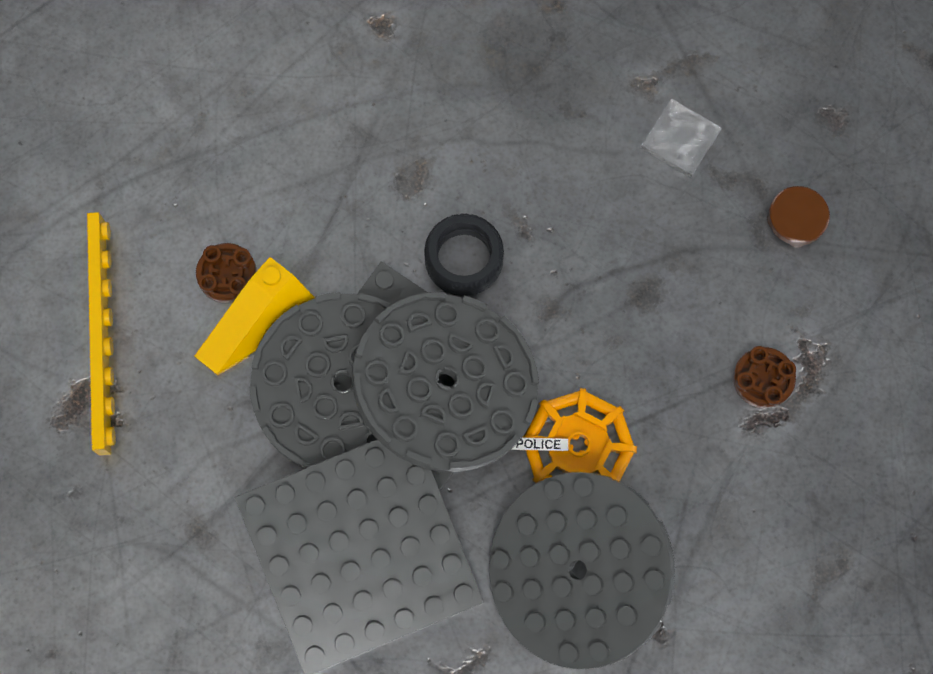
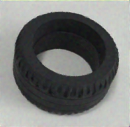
M467 213L451 215L438 222L430 231L424 248L425 266L431 280L443 291L456 296L476 295L489 288L499 277L504 258L503 242L498 231L486 219ZM459 235H469L478 238L487 246L490 252L489 262L482 270L472 275L463 276L449 272L442 266L438 258L439 250L447 240Z

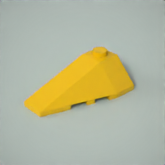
M269 257L251 277L194 357L219 376L255 352L267 330L286 311L295 305L299 306L315 299V297L292 273Z

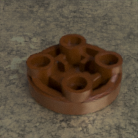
M793 186L782 190L774 198L769 208L767 223L779 239L795 248H800L815 242L823 235L829 224L830 212L826 201L818 192L808 187Z
M232 243L210 245L204 249L203 255L197 263L196 279L199 287L208 298L220 303H233L251 277L257 272V268L249 251L239 245Z
M756 346L746 352L736 364L733 373L734 387L738 395L751 406L762 409L776 407L786 401L794 390L796 366L782 352L769 347Z

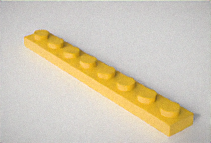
M95 212L87 213L92 450L99 456L111 455V446L116 443V433L114 427H111L110 415L115 414L114 398L110 397V385H114V371L112 367H109V356L113 355L114 346L113 340L108 334V326L113 325V315L111 308H108V297H112L111 280L107 279V269L111 268L112 262L110 251L106 250V240L111 238L109 222H105L101 214Z

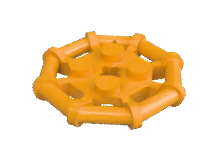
M580 388L577 392L546 401L543 399L539 402L540 407L522 438L568 439V451H548L551 463L544 467L538 450H525L534 476L532 480L535 484L552 477L551 474L555 469L564 473L598 472L600 475L611 477L620 482L633 454H637V446L633 444L623 415L625 410L621 406L616 407L586 392V388ZM577 404L578 412L573 413V415L560 417L556 411ZM586 405L605 414L606 417L601 421L586 413ZM547 418H550L555 424L548 437L538 436ZM614 423L620 443H612L611 439H609L607 426ZM579 437L584 438V445L587 446V449L575 452L573 450L574 446L570 444V441L572 439L577 441ZM610 452L618 453L619 456L611 472H609L603 465Z

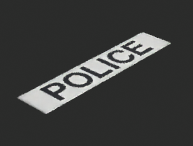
M521 438L511 450L568 451V439Z

